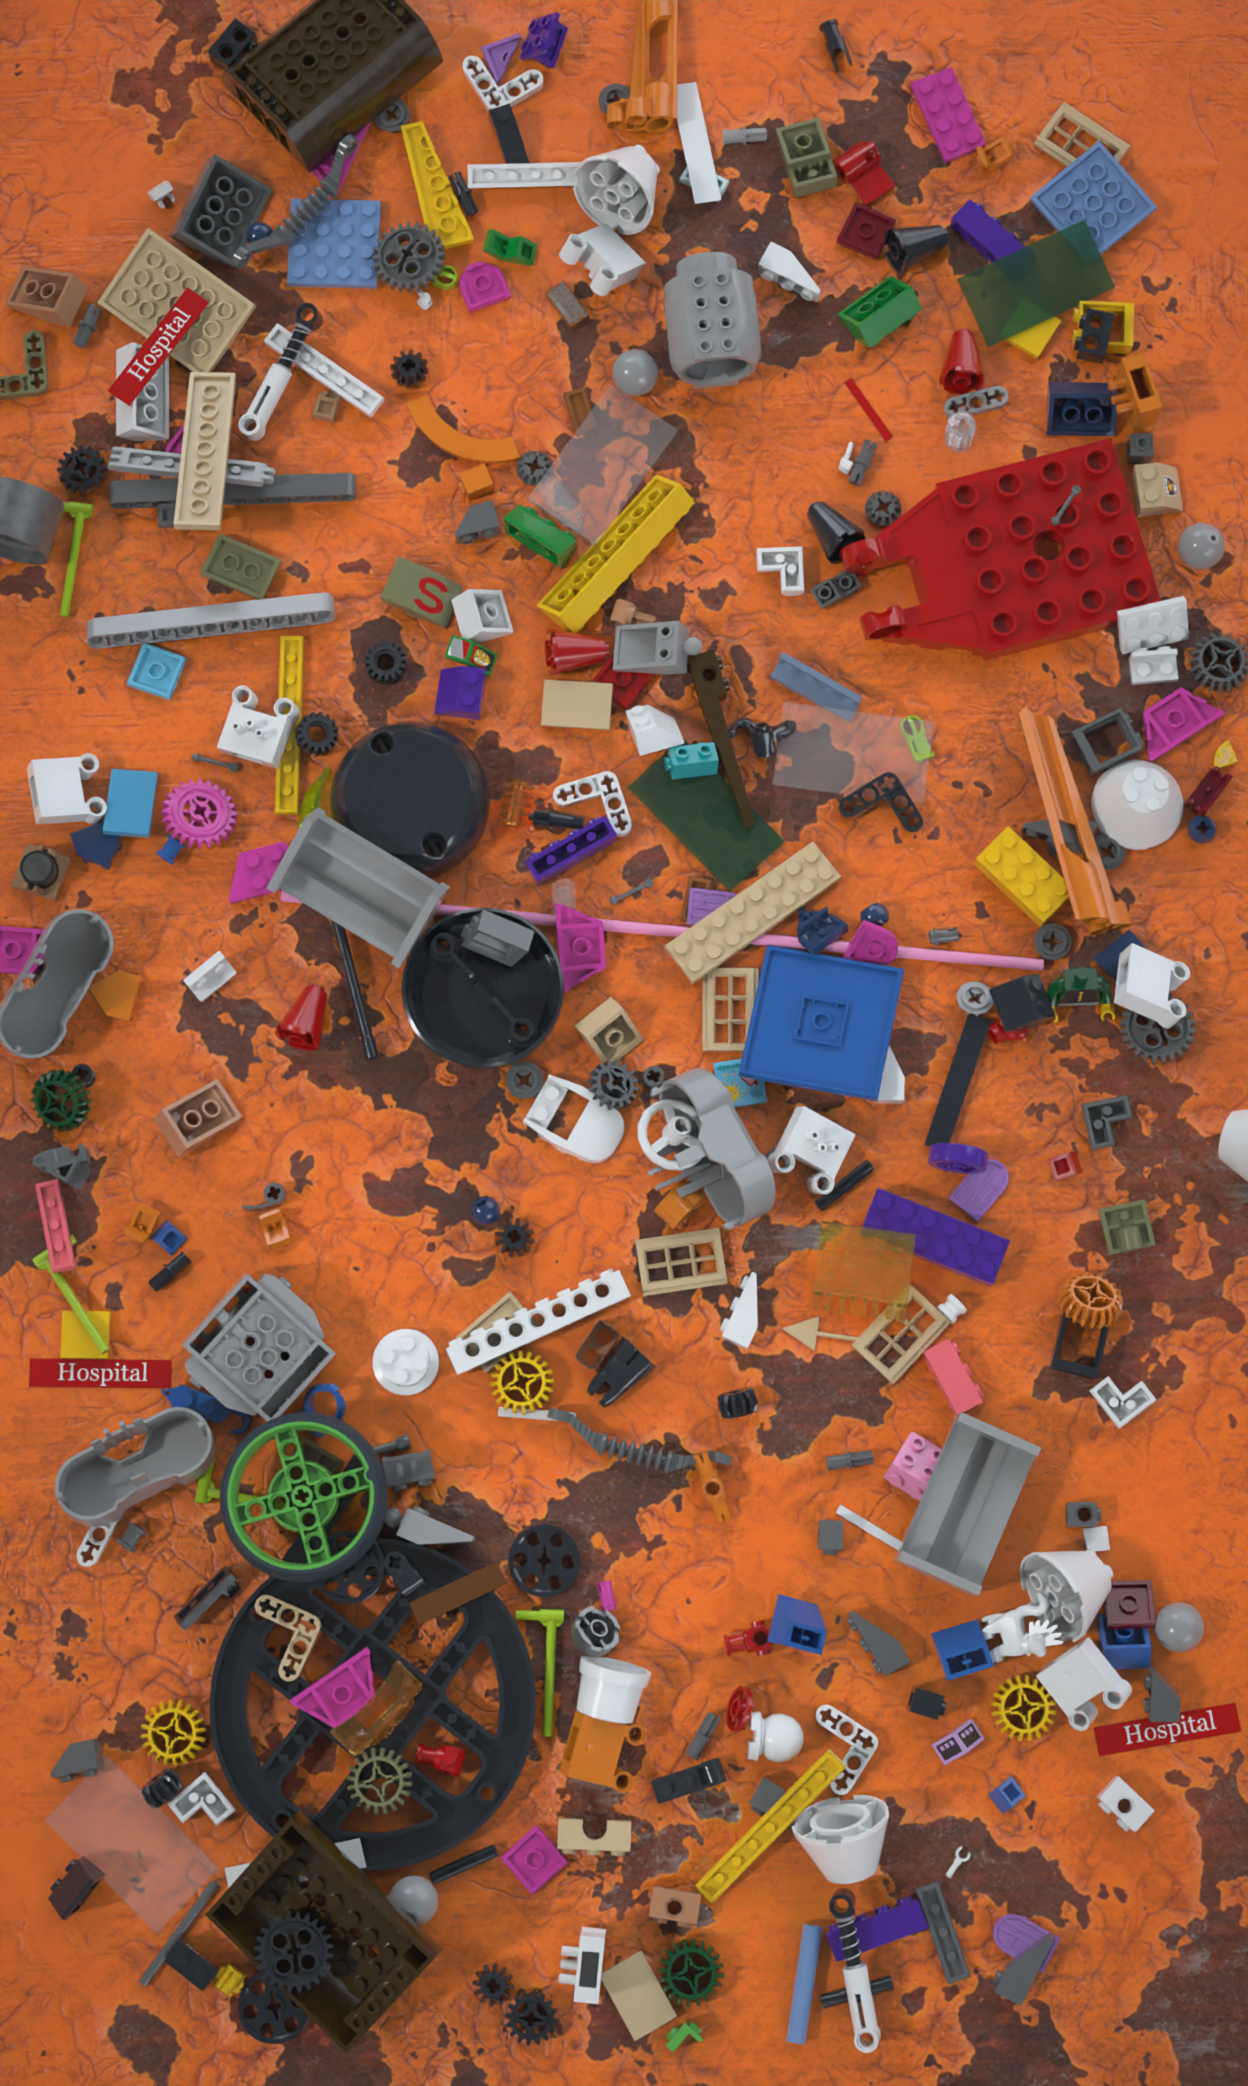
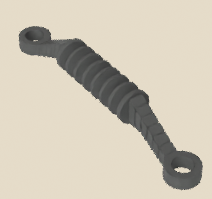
M349 134L341 141L336 151L331 172L319 181L322 189L317 186L313 187L316 195L312 193L307 194L310 202L305 199L301 200L304 208L298 205L295 206L298 214L289 213L292 221L287 218L283 219L286 227L278 224L270 236L240 247L233 255L231 263L238 269H242L249 263L253 254L293 243L295 239L292 233L300 236L301 233L298 227L304 230L307 228L304 220L312 223L313 220L310 214L318 217L319 213L316 208L322 211L325 209L322 201L330 204L331 200L328 195L333 198L338 196L345 158L353 154L358 147L359 140L352 134Z
M549 1408L548 1418L570 1423L591 1447L599 1453L598 1456H602L607 1450L609 1459L617 1453L618 1461H621L623 1456L626 1455L628 1464H630L633 1458H636V1466H639L642 1460H645V1468L648 1469L651 1463H654L655 1471H658L659 1467L663 1465L664 1473L666 1474L696 1464L693 1455L683 1456L675 1454L670 1450L664 1456L663 1448H660L656 1454L654 1453V1445H651L649 1450L645 1451V1443H642L637 1449L635 1440L632 1441L630 1446H627L626 1438H623L621 1443L618 1444L616 1435L611 1441H608V1433L600 1434L593 1432L572 1413ZM708 1451L710 1461L727 1466L732 1465L733 1456Z

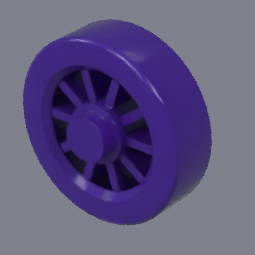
M937 1143L929 1148L928 1164L935 1169L959 1174H980L987 1170L988 1153L981 1148L956 1143Z

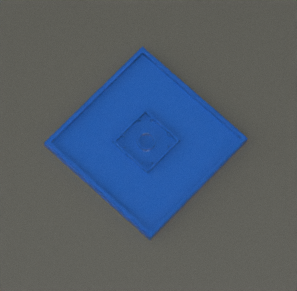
M767 945L740 1065L739 1077L878 1102L904 969L822 954L813 955L810 952Z

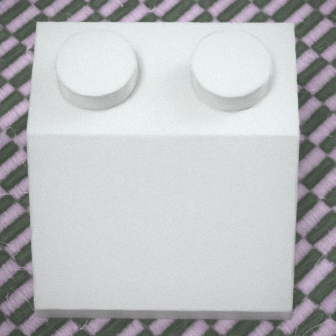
M468 589L451 600L462 638L480 643L514 633L502 590Z
M649 705L635 706L631 710L626 711L630 732L640 756L684 744V739L673 717Z

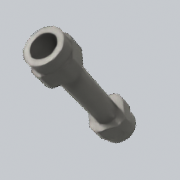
M408 1435L396 1437L395 1441L374 1446L373 1449L377 1455H381L395 1450L401 1452L411 1449Z

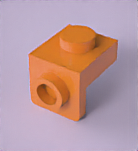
M1003 136L984 148L981 146L976 148L979 154L976 156L979 164L991 171L1015 157L1006 138Z
M140 1202L136 1206L130 1224L123 1233L134 1242L145 1243L152 1236L161 1212Z
M279 1208L269 1210L258 1216L270 1250L292 1243L285 1218Z

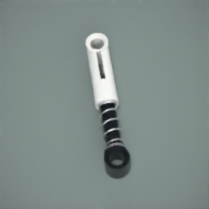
M303 303L297 308L295 329L292 330V337L287 339L288 344L286 348H283L282 356L278 357L279 362L272 363L247 413L239 419L238 427L249 440L258 441L265 435L266 424L292 376L290 368L293 362H296L295 358L298 353H301L302 345L306 344L304 342L306 337L311 332L319 329L323 323L322 314L312 303ZM309 313H314V316L311 320L305 321V318ZM256 423V428L248 431L249 425Z
M841 1888L834 1892L829 1902V1909L839 1924L837 1927L840 1928V1939H842L843 1943L842 1950H844L845 1954L843 1961H846L847 1964L842 1969L855 2034L854 2044L859 2051L870 2053L877 2048L881 2038V2031L877 2025L867 1966L860 1960L861 1950L858 1949L857 1928L854 1927L853 1923L855 1920L854 1906L856 1898L851 1890ZM845 1899L849 1906L841 1908L837 1905L836 1900ZM869 2033L873 2036L874 2040L867 2042L862 2038L861 2034Z

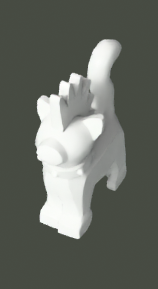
M1043 1593L1037 1594L1038 1606L1027 1604L1006 1613H995L982 1618V1621L986 1624V1627L982 1630L985 1640L992 1639L996 1633H1000L1003 1641L1002 1645L990 1651L993 1663L1003 1661L1005 1656H1021L1023 1654L1030 1656L1033 1653L1038 1657H1043L1047 1654V1646L1064 1643L1063 1640L1055 1639L1063 1634L1062 1632L1053 1633L1058 1628V1625L1048 1628L1050 1620H1047L1043 1625L1041 1620H1038L1036 1625L1033 1621L1030 1622L1029 1633H1026L1024 1617L1028 1615L1040 1616L1046 1613L1049 1607L1048 1598Z

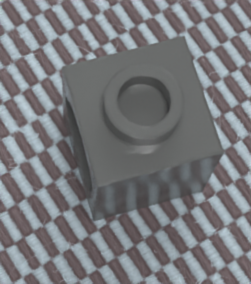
M1153 433L1130 434L1127 440V464L1151 463L1154 456Z
M1097 1502L1065 1503L1066 1527H1097V1522H1101V1508L1097 1507ZM1080 1508H1085L1089 1512V1519L1086 1522L1078 1518Z
M818 1521L817 1550H823L825 1555H837V1550H843V1521Z

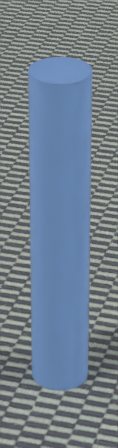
M803 1924L786 2041L797 2044L806 2043L823 1928L812 1924Z

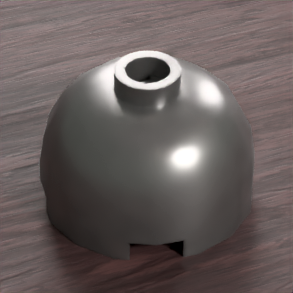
M595 1606L585 1608L575 1618L571 1628L572 1641L581 1653L587 1656H602L610 1652L619 1642L618 1631L620 1626L616 1618L609 1611L605 1610L603 1612L595 1609Z

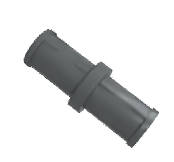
M864 440L859 456L854 459L855 465L848 479L850 484L855 482L854 486L861 487L867 469L871 468V460L878 446L875 442L870 445L871 440Z

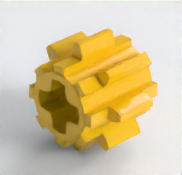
M229 1963L226 1967L222 1966L214 1976L217 1978L214 1985L231 1997L234 1993L238 1994L245 1985L243 1980L246 1978V1975Z

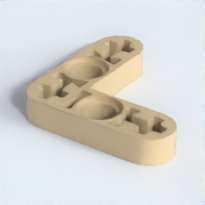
M262 1595L255 1602L256 1612L271 1621L295 1631L279 1666V1675L283 1680L295 1681L301 1675L321 1630V1621L317 1616L270 1595ZM269 1599L271 1600L270 1605L275 1608L278 1607V1603L282 1604L277 1612V1618L272 1617L275 1612L271 1610H266L265 1613L262 1612L261 1601L266 1602ZM288 1608L292 1609L295 1613V1618L290 1623L284 1622L281 1617L282 1612ZM300 1613L304 1614L301 1618L304 1621H310L311 1618L314 1619V1625L317 1626L315 1630L311 1629L307 1632V1627L300 1623L299 1628L294 1627L299 1620ZM297 1641H303L307 1645V1650L303 1655H297L293 1650V1646ZM289 1654L294 1658L302 1659L301 1664L296 1662L293 1669L296 1670V1674H291L287 1677L284 1667L291 1665L292 1659H288Z

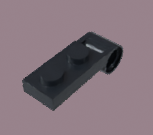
M718 1757L651 1780L657 1802L661 1804L723 1783L727 1779Z

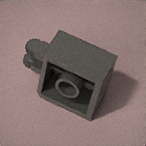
M430 1449L418 1453L382 1458L387 1487L393 1488L395 1492L409 1489L408 1485L416 1484L418 1487L430 1486L433 1480H437L433 1453Z

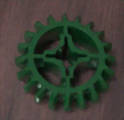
M64 1069L51 1070L40 1076L39 1080L34 1083L35 1088L31 1091L34 1097L30 1101L35 1103L32 1110H37L39 1114L36 1118H42L43 1125L49 1124L50 1130L57 1129L58 1132L72 1131L80 1127L89 1117L88 1113L92 1110L88 1105L93 1100L87 1097L91 1091L85 1090L86 1082L80 1083V1076L76 1075L73 1077L72 1071L65 1072Z
M692 1938L691 1946H687L686 1939H682V1948H679L675 1942L673 1943V1948L676 1950L674 1953L666 1949L665 1953L670 1957L669 1960L661 1957L660 1961L666 1964V1967H659L658 1972L666 1973V1976L659 1977V1982L667 1981L668 1984L664 1985L662 1990L665 1992L671 1988L672 1992L669 1994V1998L673 1999L677 1994L679 1996L677 2004L680 2005L683 1998H686L687 2007L691 2006V1999H695L696 2005L700 2006V1997L703 1996L705 2002H709L708 1992L713 1996L717 1995L716 1990L712 1987L721 1988L722 1983L717 1981L716 1977H724V1973L717 1972V1969L723 1967V1963L715 1964L714 1961L719 1959L720 1955L719 1953L713 1956L710 1955L714 1949L713 1946H709L707 1950H704L705 1941L702 1940L699 1947L695 1946V1938ZM690 1952L701 1954L710 1964H695ZM683 1954L685 1960L684 1967L674 1973H670L675 1959ZM687 1960L690 1961L693 1970L695 1968L699 1970L694 1975V1985L692 1979H689V1975L686 1977L684 1974L688 1971ZM712 1971L709 1983L699 1991L698 1978ZM686 1980L690 1984L692 1993L680 1990L673 1981Z

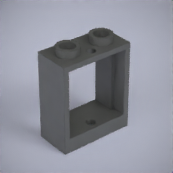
M1122 708L1072 731L1069 737L1090 777L1140 754L1143 748L1141 736L1139 733L1134 732L1131 727L1132 720L1127 712H1123ZM1116 721L1130 749L1100 764L1085 736Z
M483 910L478 916L474 915L469 924H465L461 936L464 937L461 946L512 967L529 951L534 931Z

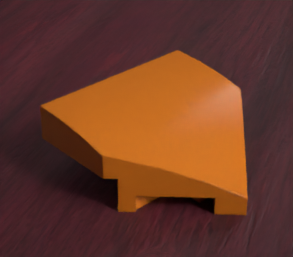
M118 970L90 985L88 990L93 995L101 1013H104L105 1016L128 1022L141 977Z

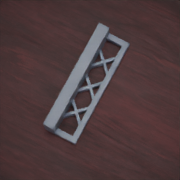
M784 652L781 653L779 662L770 675L772 680L847 723H850L861 705L862 697Z

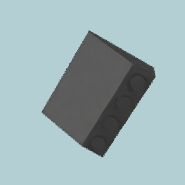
M214 154L206 159L169 237L191 250L234 268L235 265L231 263L232 257L240 247L246 245L248 241V228L258 221L272 189Z

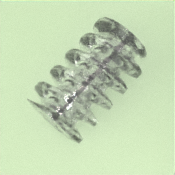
M957 412L949 418L944 440L953 453H963L972 445L976 430V423L973 417L966 412Z

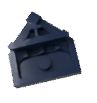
M104 821L70 833L76 853L82 858L83 862L100 865L106 870H109L112 866L111 861L116 852L122 849L120 843L121 836L103 834Z
M824 907L820 911H806V908L798 910V942L813 955H816L849 931L848 924L835 915L829 914L828 907Z
M1130 930L1094 958L1095 963L1109 977L1114 978V982L1117 981L1120 953L1131 943L1145 948V945Z

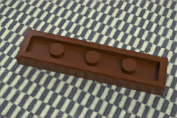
M496 1561L409 1604L418 1624L421 1625L507 1584Z

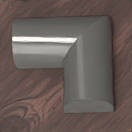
M1128 1095L1081 1104L1091 1151L1113 1147L1115 1143L1110 1123L1133 1118Z

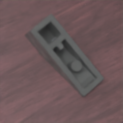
M1047 1933L1005 1964L1002 1971L997 1970L992 1980V1983L995 1984L994 1992L1021 2006L1054 1940L1053 1935Z

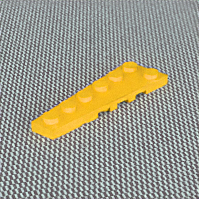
M423 121L401 126L424 225L428 226L429 232L435 230L436 237H440L441 244H443L445 249L474 243L472 232L452 191Z

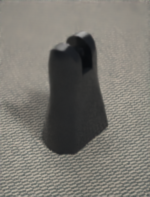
M622 1336L605 1363L590 1381L586 1392L592 1397L605 1385L609 1391L599 1401V1404L603 1408L608 1407L657 1367Z

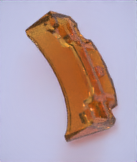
M397 1660L375 1695L358 1712L345 1722L334 1727L330 1733L355 1757L361 1755L368 1746L372 1745L374 1747L401 1723L415 1704L413 1699L422 1690L423 1684Z

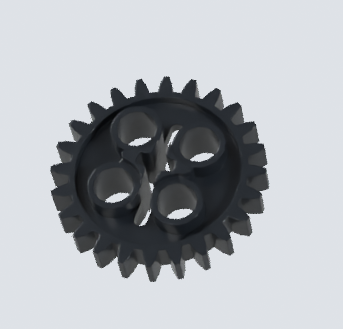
M287 1912L285 1920L280 1915H277V1923L275 1924L269 1920L267 1924L270 1929L262 1928L260 1931L264 1937L256 1938V1941L261 1944V1946L253 1948L254 1952L260 1953V1955L253 1959L254 1962H261L256 1971L264 1970L265 1973L261 1980L271 1979L268 1987H272L275 1983L278 1984L277 1992L286 1987L288 1995L291 1993L292 1988H295L297 1994H300L302 1986L307 1991H310V1982L318 1986L319 1980L317 1976L321 1978L326 1977V1973L322 1969L331 1968V1965L326 1962V1960L333 1959L334 1956L327 1953L328 1950L333 1948V1944H326V1941L331 1936L322 1935L325 1926L317 1928L318 1919H315L312 1923L308 1922L309 1914L304 1919H300L299 1912L296 1913L295 1918H291L290 1913ZM289 1931L293 1933L294 1950L299 1951L296 1956L298 1975L294 1974L293 1956L287 1954L291 1949V1942L288 1936ZM299 1933L308 1934L310 1942L306 1945L299 1943L297 1935ZM275 1937H282L286 1942V1946L281 1949L276 1948L273 1945V1939ZM305 1957L311 1958L314 1967L312 1969L303 1968L301 1960ZM281 1961L286 1962L289 1965V1972L285 1974L280 1973L276 1968L277 1963Z

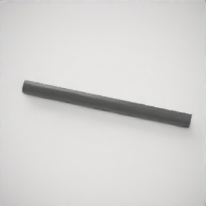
M210 1881L140 1978L139 1982L147 1987L164 1963V1960L217 1890L219 1884L216 1881Z

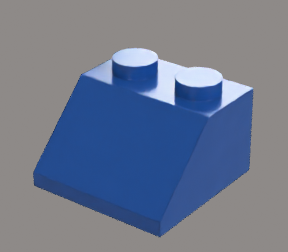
M1097 1614L1098 1649L1114 1669L1149 1668L1152 1647L1148 1628L1107 1629L1105 1614Z

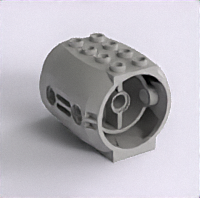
M704 252L690 255L677 263V276L669 280L664 286V307L671 367L682 381L693 384L694 389L739 385V380L750 376L755 371L761 357L758 312L753 279L748 273L737 269L736 259L730 254Z

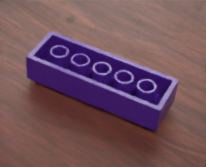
M879 1188L875 1192L859 1233L863 1237L989 1287L994 1284L1010 1242L1008 1239Z

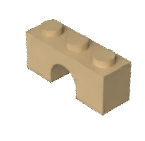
M559 1818L557 1849H562L564 1854H577V1850H587L588 1855H601L602 1850L611 1851L613 1856H625V1851L630 1852L632 1821L607 1820L606 1833L598 1839H592L584 1833L583 1819Z

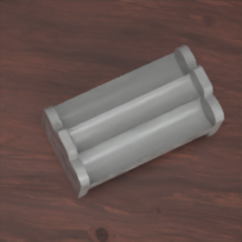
M318 807L305 817L266 889L273 893L278 889L283 890L394 957L391 964L400 968L407 960L415 943L428 929L450 886L443 882L441 884L437 883L326 816V812Z
M963 1412L956 1414L900 1548L894 1557V1561L966 1594L979 1596L984 1576L1034 1458L1038 1457L1041 1447Z

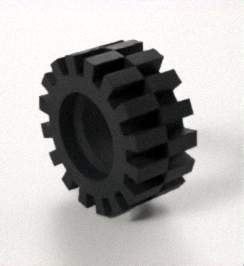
M383 640L381 644H378V642L374 643L375 646L373 648L370 646L368 649L369 653L365 655V666L370 678L374 679L376 683L382 682V685H386L387 682H390L391 685L394 684L393 681L397 680L398 682L401 680V675L404 676L405 669H407V660L403 649L401 650L398 644L394 645L392 641L386 643V640ZM383 655H390L394 658L395 664L392 669L384 671L377 666L378 659Z
M312 712L309 716H304L296 728L295 739L298 740L296 743L298 746L301 745L303 752L305 750L308 752L307 755L315 754V757L320 756V754L325 755L328 751H331L339 736V733H337L339 730L338 726L334 725L335 720H330L328 714L323 716V712H318V714ZM318 726L324 730L325 739L322 742H314L310 739L308 731L311 727Z

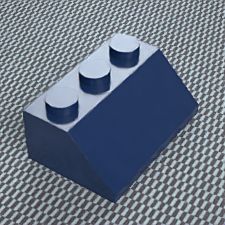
M1048 382L1046 434L1115 436L1117 412L1116 405H1113L1111 402V397L1119 394L1118 389L1110 391L1108 383Z

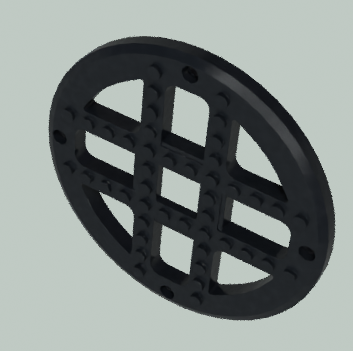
M376 1538L375 1542L380 1547L384 1559L388 1553L393 1551L403 1553L426 1582L423 1586L407 1598L399 1589L369 1628L360 1629L314 1593L318 1589L315 1581L291 1582L270 1576L249 1597L233 1619L223 1639L215 1662L210 1692V1725L217 1757L230 1788L250 1816L272 1837H275L282 1829L276 1823V1818L279 1814H286L291 1819L297 1812L301 1811L334 1844L360 1838L366 1867L360 1869L370 1871L410 1866L434 1858L454 1848L484 1825L502 1805L524 1767L531 1746L536 1714L535 1679L524 1638L507 1607L494 1591H490L457 1607L463 1613L464 1623L426 1674L422 1673L388 1646L412 1615L413 1610L409 1604L410 1602L473 1572L458 1561L436 1550L415 1543ZM350 1542L336 1543V1546L339 1550H343ZM372 1546L363 1557H368L372 1554ZM391 1556L390 1567L396 1566L400 1568L399 1562L401 1558ZM352 1565L351 1567L346 1569L345 1579L347 1578V1574H349L350 1571L355 1570V1566ZM373 1566L369 1567L365 1572V1576L379 1575L378 1569ZM385 1568L384 1576H391ZM333 1577L328 1578L325 1585L337 1582V1579ZM260 1596H273L320 1619V1631L346 1650L331 1671L368 1647L370 1650L371 1670L407 1698L378 1737L353 1717L337 1728H333L298 1708L300 1716L297 1723L264 1765L261 1764L249 1724L248 1697L251 1672H255L289 1700L312 1684L302 1676H299L295 1681H285L280 1677L279 1666L281 1660L272 1654L266 1645L269 1634L278 1623L267 1618L258 1621L253 1616L255 1602ZM271 1600L261 1601L260 1606L265 1610L275 1612L272 1617L277 1618V1612L282 1604L278 1603V1607L275 1608L270 1605ZM289 1608L285 1609L282 1612L281 1617L283 1618V1616L286 1613L291 1612L293 1610ZM311 1618L309 1622L314 1625V1619ZM483 1640L489 1649L499 1686V1718L495 1735L455 1705L447 1696L449 1683ZM289 1666L284 1667L287 1677L291 1674H296ZM429 1717H431L473 1750L482 1762L480 1771L462 1794L452 1795L403 1757L399 1762L400 1766L404 1763L409 1764L407 1768L403 1769L404 1773L412 1772V1776L406 1777L405 1781L413 1783L412 1786H405L404 1789L408 1790L411 1797L433 1813V1818L406 1828L391 1831L365 1832L341 1828L343 1822L356 1807L357 1802L361 1800L359 1797L353 1800L350 1798L356 1791L355 1789L347 1790V1786L354 1785V1781H348L347 1777L317 1814H309L283 1792L284 1780L321 1732L362 1762L364 1761L362 1757L363 1752L372 1757L371 1749L375 1748L377 1755H380L382 1747L386 1750L385 1756H388L389 1752L394 1750L393 1759L395 1760L404 1752ZM379 1760L384 1773H397L390 1763ZM372 1762L363 1769L360 1782L372 1777ZM350 1772L348 1776H355V1773ZM377 1774V1778L367 1784H373L378 1778H381L382 1775ZM395 1781L394 1783L399 1786V1781ZM490 1786L494 1790V1797L491 1800H484L481 1797L480 1791L483 1787ZM369 1788L362 1789L364 1794L369 1790Z

